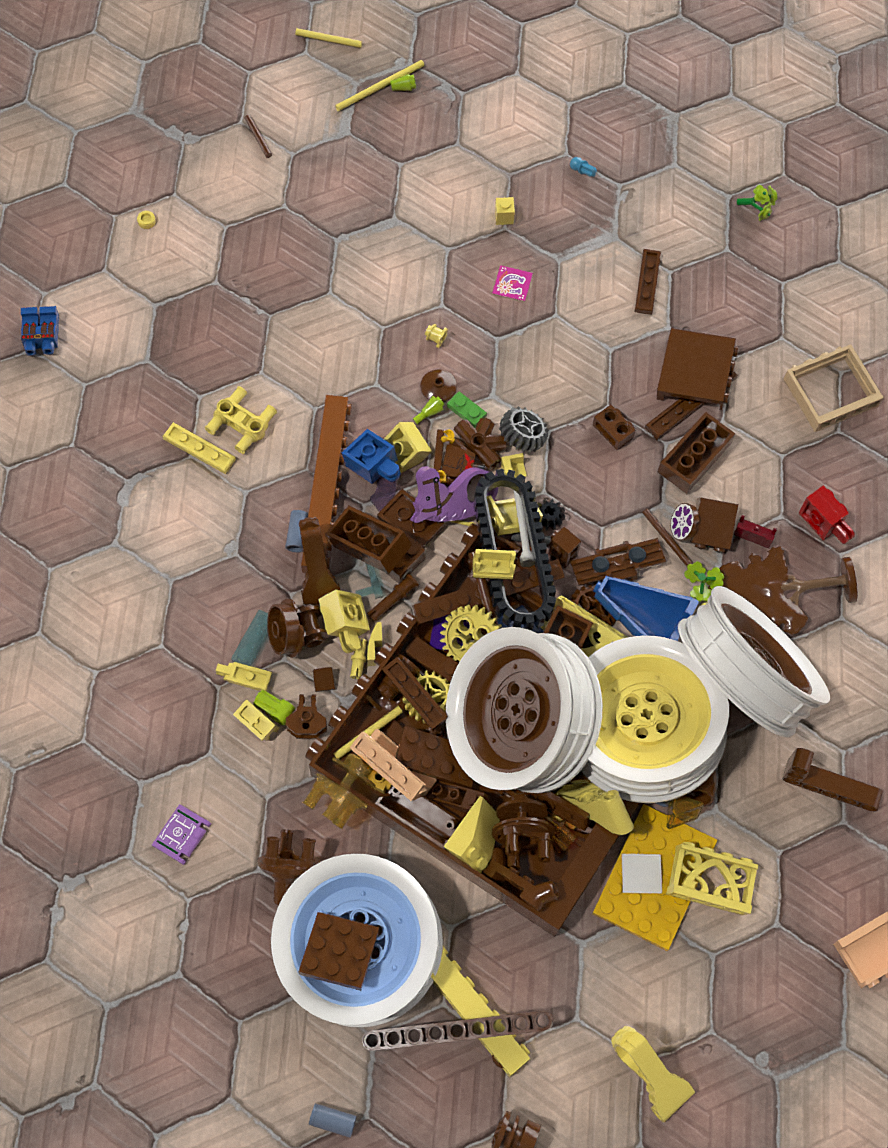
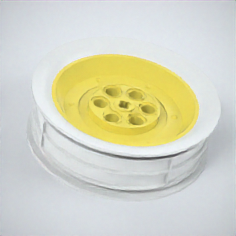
M633 636L607 644L589 656L588 659L593 665L600 683L603 708L599 737L591 756L581 769L582 773L605 792L617 790L621 799L638 803H657L673 800L690 793L705 782L718 766L725 749L729 702L728 698L698 666L685 645L665 637ZM648 699H654V700H656V701H655V702H648L647 700H648ZM629 704H635L636 706H635V707H628L627 705H629ZM667 711V712H670L671 714H670V715H664V714H662V712ZM624 722H630L631 725L626 726V725H623L622 723H624ZM663 729V730H665L666 732H665V733H659V732H657V731ZM645 735L646 738L640 739L637 736Z

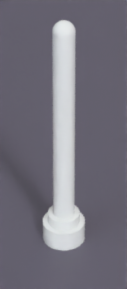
M513 490L523 550L520 556V563L522 567H532L535 563L532 551H530L522 501L519 494Z

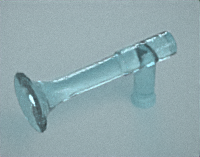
M365 563L371 587L355 590V592L361 595V597L374 593L375 599L382 598L383 592L375 568Z

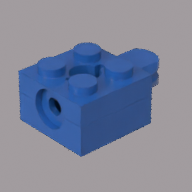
M366 429L342 452L345 466L371 484L381 476L390 482L396 481L400 477L399 465L395 463L398 460L395 447L369 429Z

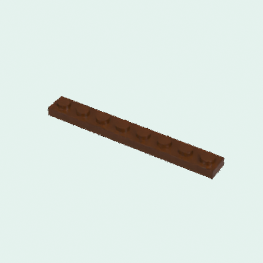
M559 559L548 563L551 565V575H553L554 581L565 577ZM535 566L515 572L513 579H503L506 596L539 586ZM474 585L414 604L412 608L419 625L450 615L452 611H457V608L461 606L465 609L467 605H470L471 608L475 605H481L482 600L478 585Z

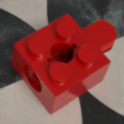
M823 485L806 497L799 514L823 541L832 534L842 544H846L855 537L854 531L845 522L849 514L847 508L835 498L831 490Z

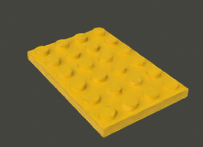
M643 804L634 823V828L629 833L592 914L668 951L690 903L688 900L666 895L671 878L676 851L675 847L683 844V842H690L695 844L696 848L708 847L714 849L717 839ZM622 854L661 855L662 893H623ZM687 854L683 858V864L691 871L693 869L689 867L687 860L694 863L695 858ZM682 871L680 873L679 886H681L687 876Z

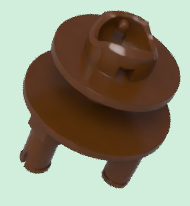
M524 793L512 795L508 798L507 802L497 807L496 816L501 822L495 824L491 831L494 840L505 846L508 869L510 866L516 870L520 869L519 853L523 848L538 846L539 862H550L551 860L550 839L554 835V828L550 823L543 820L548 815L547 806L542 802L531 800Z

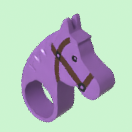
M427 466L421 467L416 473L418 495L415 502H413L415 513L411 517V521L418 523L427 519L430 521L447 522L462 520L476 515V512H474V501H469L467 498V485L475 475L483 474L485 477V474L489 471L476 467L466 469L446 488L444 484L439 482L440 476L435 469ZM498 487L489 491L487 496L491 495L494 500L498 493Z

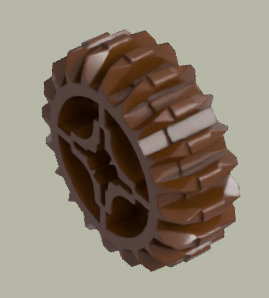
M591 584L588 588L582 586L580 590H575L574 594L570 596L569 600L573 603L580 604L581 608L610 626L615 625L616 620L606 609L607 616L604 614L603 606L594 597L596 593L593 592L594 589Z

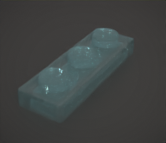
M258 610L231 658L232 662L248 666L252 665L268 636V613Z

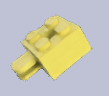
M334 590L318 599L327 634L339 637L342 650L345 653L349 654L359 649L361 646L358 636L370 630L361 595Z

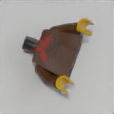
M452 430L444 431L447 436H442L441 441L444 443L449 441V444L446 447L442 470L437 471L440 476V483L449 487L463 471L469 468L476 467L485 470V465L475 464L476 454L454 437L455 435Z

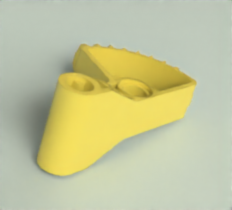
M590 782L563 785L555 793V795L588 812L590 820L597 822L612 833L624 835L634 828L617 790L605 792Z
M624 1026L611 1038L613 1048L619 1058L646 1083L649 1101L654 1104L651 1110L660 1121L665 1123L695 1091L688 1081L676 1074L670 1073L644 1036L634 1028Z

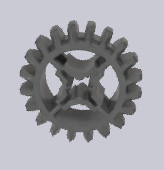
M519 406L517 408L512 407L505 412L500 420L499 430L501 431V436L505 437L504 441H508L510 443L509 446L513 445L516 450L521 449L522 452H536L544 446L549 436V430L546 428L547 424L543 422L544 418H539L538 414L533 413L532 410L528 411L526 407L523 409Z

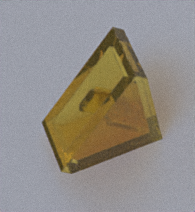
M684 796L671 800L667 810L666 827L671 829L698 819L704 804Z

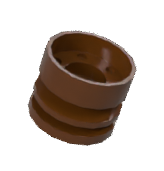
M506 1111L505 1115L498 1122L492 1139V1148H534L541 1124L528 1119L523 1128L519 1127L520 1116L516 1115L513 1124L509 1123L512 1112Z

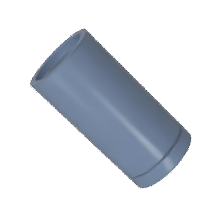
M302 510L291 511L285 545L286 550L296 553L303 552L299 521L308 518L309 513Z
M315 1103L309 1125L351 1138L357 1116Z

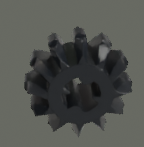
M553 498L550 502L544 499L543 504L538 502V508L543 515L541 523L542 526H545L546 531L549 527L552 530H556V526L561 527L562 521L565 520V514H563L565 508L560 507V501L554 503Z

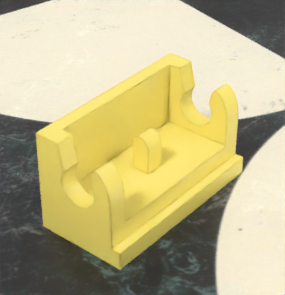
M476 549L473 557V577L513 579L516 564H514L516 552Z
M247 699L233 714L262 741H268L270 734L280 729Z

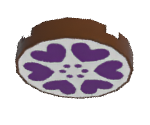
M681 503L673 512L670 524L671 533L679 541H689L697 532L696 523H699V513L694 505Z

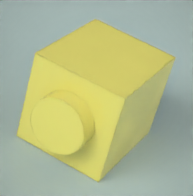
M496 198V225L514 224V198Z

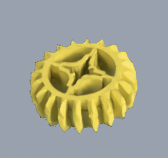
M425 671V676L418 673L417 680L422 686H425L424 689L427 692L430 691V695H432L435 702L439 703L444 700L440 708L446 714V701L450 686L447 679H442L441 675L436 676L435 671L432 672V675ZM431 685L438 686L443 691H441L440 689H434ZM404 697L405 709L410 710L409 715L411 717L416 715L415 719L419 721L421 719L420 715Z

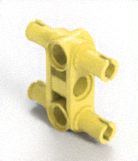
M238 386L230 397L222 399L217 403V409L213 414L214 417L204 428L211 435H214L222 424H226L244 436L234 447L238 452L244 454L253 442L255 443L264 438L268 423L277 413V410L273 406L267 405L260 416L249 412L238 405L247 395L246 390ZM254 428H260V429L257 430V431H253V430H252V429H254Z

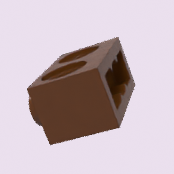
M611 404L594 416L593 426L616 450H619L634 438L636 431L634 425L622 416L621 411L614 408Z

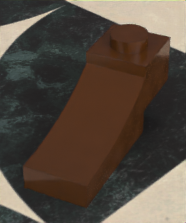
M417 636L404 653L430 674L435 671L436 676L441 675L442 679H447L448 684H450L458 663L451 657L440 653Z

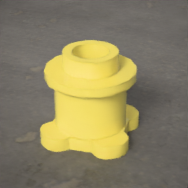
M436 324L429 325L425 332L426 340H432L437 343L436 347L440 348L447 337L448 329L444 328L442 330Z

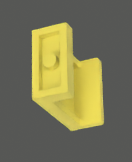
M491 495L487 496L492 528H494L496 534L504 535L520 532L515 498L494 501ZM538 508V511H537V512H539V514H540V522H541L543 515H542L541 511H540L539 508Z

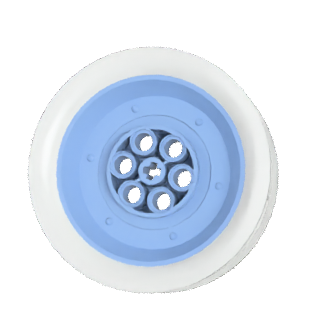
M346 854L329 858L312 866L289 887L274 917L271 949L273 962L281 983L289 995L302 1008L323 1020L339 1025L373 1027L393 1021L404 1015L424 997L434 981L431 975L433 973L436 976L440 965L443 936L440 919L432 900L412 875L397 864L381 857L367 854ZM317 912L356 921V917L359 914H365L364 924L382 927V934L377 937L374 947L379 948L380 955L376 959H371L362 991L299 975L298 971Z

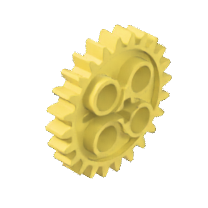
M470 605L465 606V609L461 606L457 608V611L451 612L452 616L449 615L445 618L448 622L442 624L446 629L440 632V634L445 635V638L441 639L440 642L446 643V646L442 649L449 650L446 655L447 657L453 655V660H459L460 662L468 649L484 636L481 633V628L486 629L487 633L499 629L502 625L495 624L498 619L497 617L490 618L492 612L485 614V607L478 611V605L473 606L472 609ZM464 620L469 622L470 628L464 626ZM457 638L463 641V646L457 643Z

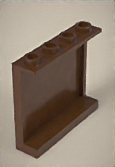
M671 328L657 388V400L664 401L666 395L720 404L719 410H722L723 404L728 402L729 393H726V389L731 387L732 377H729V374L734 372L735 361H732L733 356L737 357L739 346H735L736 338Z

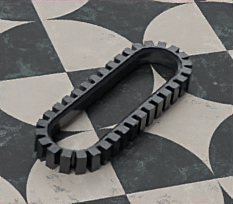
M497 469L495 475L490 471L485 474V479L481 477L475 489L474 512H476L475 517L476 522H478L477 527L480 533V543H482L481 548L497 550L487 502L488 492L500 486L515 490L522 501L542 597V605L531 613L518 612L509 605L506 599L503 579L488 578L492 605L496 607L495 613L497 617L503 616L502 622L508 626L513 621V627L521 628V624H524L525 629L533 630L535 624L538 629L544 625L545 621L548 622L552 616L556 602L555 585L553 586L554 579L553 575H551V565L548 564L549 556L546 553L547 547L546 543H544L545 537L544 532H542L540 514L537 512L538 504L537 501L535 502V491H532L533 486L530 481L525 482L526 477L522 474L515 478V471L508 470L507 475H505L503 469Z

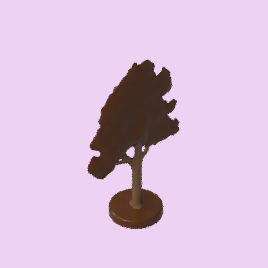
M781 546L772 547L767 551L769 555L763 561L761 556L751 553L748 557L751 563L748 564L746 569H743L739 561L727 563L719 568L720 573L724 574L722 587L746 599L778 627L784 623V632L791 635L799 633L808 622L807 615L798 607L799 595L808 589L842 585L848 603H855L858 598L856 574L850 557L841 559V576L806 581L797 580L796 577L788 575L784 550ZM796 589L792 597H785L784 592L786 590Z

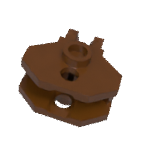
M299 694L297 710L286 717L287 732L296 739H317L327 732V719L317 711L316 694L311 696V707L304 706V694Z

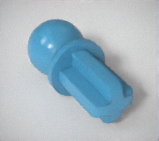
M574 157L570 161L571 169L578 171L580 174H586L590 177L596 175L597 169L589 165L588 161L582 160L580 157Z

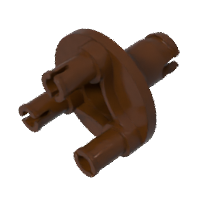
M285 829L280 831V838L268 836L266 839V853L258 858V866L263 870L272 872L275 880L273 899L276 905L280 904L283 896L294 881L305 871L316 865V859L314 858L316 840L311 838L302 839V854L298 856L293 853L292 849L294 831L288 829L287 832H285Z

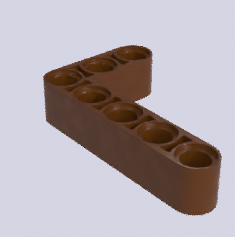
M797 748L787 760L782 778L783 781L868 811H878L883 793L881 789L811 765L814 753L808 749Z

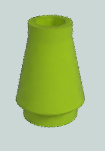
M407 74L391 80L392 91H412V89H416L414 75Z

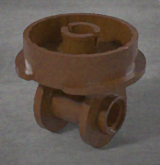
M284 599L280 604H273L270 607L267 616V632L271 647L277 655H287L290 658L297 657L301 653L303 646L308 648L319 646L329 637L326 629H321L318 623V617L322 615L320 606L308 604L297 607L292 599Z

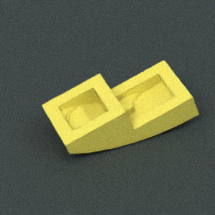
M377 622L370 636L367 651L368 666H376L374 663L375 647H382L381 622Z

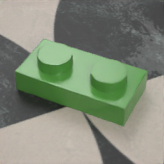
M458 392L447 403V407L462 419H467L474 428L477 427L480 418L487 416V412L461 392Z

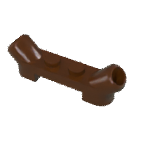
M493 848L492 857L486 868L482 871L487 878L500 887L505 880L523 891L520 897L538 912L541 911L546 903L558 899L559 890L555 883L547 881L533 885L534 882L524 875L522 878L516 869L511 866L509 869L507 868L506 853L503 850Z

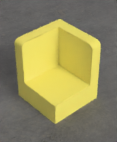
M520 453L501 457V469L504 470L505 475H507L508 470L515 471V478L519 474L526 477L523 463L524 454Z

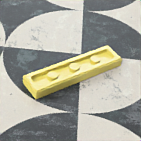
M174 422L163 435V439L224 474L228 472L236 460L231 454Z

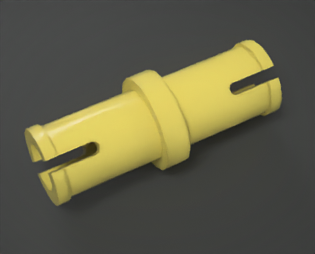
M359 638L361 647L354 650L353 655H351L352 667L350 678L352 679L355 677L359 679L362 676L363 666L366 662V639L361 641V638Z

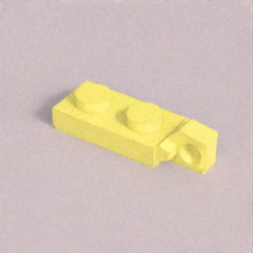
M237 662L229 663L228 666L218 663L215 670L217 675L224 676V680L229 683L259 691L262 689L267 691L272 676L270 671Z

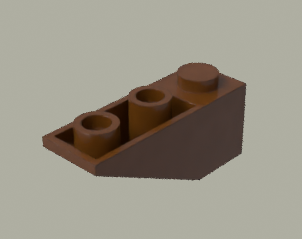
M439 780L430 789L427 796L435 802L466 814L479 796L483 797L492 808L495 803L493 799L483 792Z

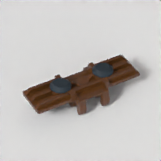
M658 538L632 545L628 541H623V544L601 550L599 548L594 549L595 555L570 561L578 586L603 580L605 576L617 579L629 578L631 582L637 581V570L666 563ZM623 551H625V553H626V554L619 555V556H615V557H611V558H608V559H606V558L604 557V556L612 555V554L619 553V552H623Z

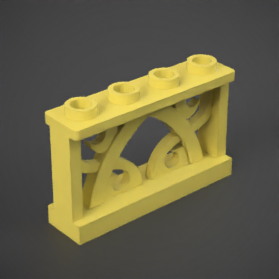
M564 596L557 597L554 610L559 605L593 623L588 636L594 646L581 648L587 657L612 641L628 638L625 634ZM545 621L544 625L541 626L543 630H545L548 622ZM595 632L601 634L600 638H596L600 643H597L593 637Z
M683 842V844L675 847L674 862L666 895L739 915L751 914V901L758 864L752 863V860L748 858H733V855L730 853H714L712 848H696L695 844L690 842ZM687 854L695 858L694 863L687 860L689 867L693 869L691 871L683 864V858ZM715 866L723 875L727 884L719 885L712 894H708V886L705 880L698 875L707 868ZM737 868L744 870L746 873V880L741 884H736L735 880L742 877V875H736L735 871ZM682 871L687 876L681 886H679L678 883ZM694 879L700 882L702 886L700 890L695 889V884L698 883ZM744 887L743 898L741 903L739 899L738 888ZM724 888H729V891H725L727 896L725 898L722 897L720 891Z

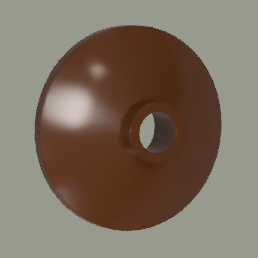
M436 369L429 371L423 376L420 389L426 399L430 400L434 396L446 402L455 395L457 383L451 373Z

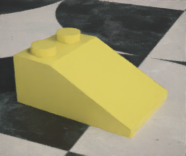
M479 796L444 845L452 855L479 873L486 868L492 857L495 840L492 837L491 831L493 826L500 821L496 816V811L483 797Z

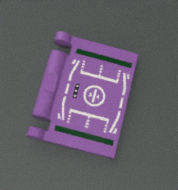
M179 804L152 846L184 865L186 861L180 858V856L184 854L190 857L206 833L200 826L203 823L205 826L210 827L211 823Z

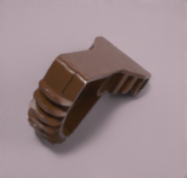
M308 517L299 521L307 567L301 594L303 605L320 604L318 599L334 590H340L339 583L337 584L336 578L331 574L326 565L319 521L316 517Z

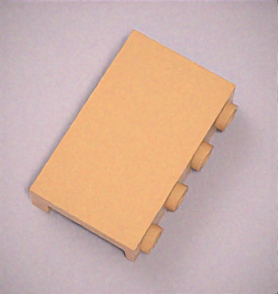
M375 729L371 736L361 732L350 746L353 752L410 801L426 796L437 782V779L410 771L395 758L398 745L379 729Z
M888 911L833 944L861 988L867 985L870 989L880 983L878 978L883 975L888 978Z

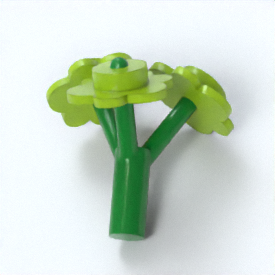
M757 185L753 189L755 194L753 198L737 199L738 206L752 205L761 211L758 215V220L761 221L770 216L772 212L771 206H775L778 194L771 186H768L767 191L762 185ZM770 201V203L765 205L764 208L760 207L755 203L760 202L762 205H764L766 202Z
M696 561L693 564L687 565L688 570L684 572L685 578L689 579L691 583L701 582L699 586L693 587L690 596L696 598L699 602L708 601L709 596H711V589L716 586H723L724 574L720 573L718 567H714L712 570H708L706 577L704 574L706 569L702 567L701 562Z

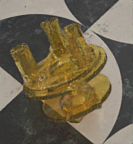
M349 754L344 762L336 757L331 759L337 766L347 772L340 785L316 772L315 776L317 778L312 786L313 788L303 801L306 806L314 809L323 794L332 797V802L322 815L342 830L352 814L354 815L358 809L362 811L368 808L367 805L348 792L355 779L373 789L376 787L367 778L373 768L363 763L361 758L355 754Z

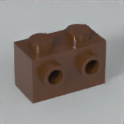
M564 526L560 531L556 530L551 535L548 554L552 561L559 559L560 564L566 568L570 561L578 556L581 540Z

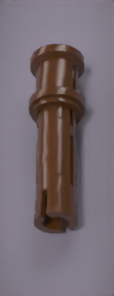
M407 574L400 584L394 585L393 591L366 614L375 623L400 599H406L407 594L414 588H418V582L410 574Z

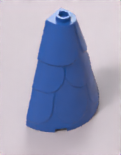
M605 576L602 583L598 581L593 590L596 593L594 597L616 621H620L633 636H658L678 641L680 637L678 623L682 619H687L693 615L699 603L698 600L692 597Z

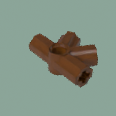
M486 417L480 418L476 429L467 419L461 420L454 427L456 434L476 454L488 470L497 467L501 462V457L496 452L506 451L507 447L506 441H504L505 437L501 436V434L491 435L495 426L492 420Z

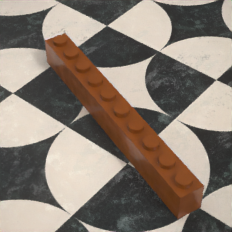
M326 395L308 514V517H316L319 521L328 569L330 567L328 551H332L333 545L325 534L334 524L332 522L333 516H337L338 505H335V500L339 499L340 488H337L338 482L342 481V471H340V465H344L342 450L347 446V437L344 436L345 432L349 431L347 415H351L352 404H349L348 397ZM304 551L301 562L302 573L307 572Z

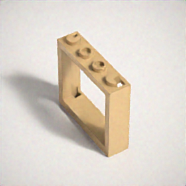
M852 345L843 348L840 346L831 353L825 352L816 359H808L798 366L793 365L784 376V381L814 432L876 408L883 400L882 394ZM845 360L867 397L818 416L797 379Z

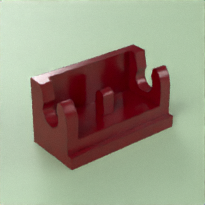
M741 515L733 535L769 549L777 528H773V530L745 520V516Z

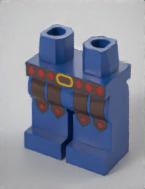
M37 307L21 308V341L28 356L35 355L36 349L42 348L43 354H53L54 349L58 348L59 313L57 307H39V311Z

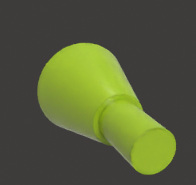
M432 396L421 410L422 412L413 418L414 422L418 424L423 419L444 411L443 401L439 397L435 398Z

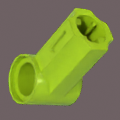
M263 689L257 694L253 702L256 707L268 713L273 720L281 725L286 724V717L291 715L296 709L288 701L280 700Z

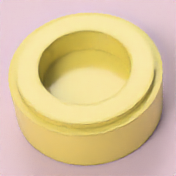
M142 211L137 216L138 225L143 229H150L156 223L155 216L150 211Z

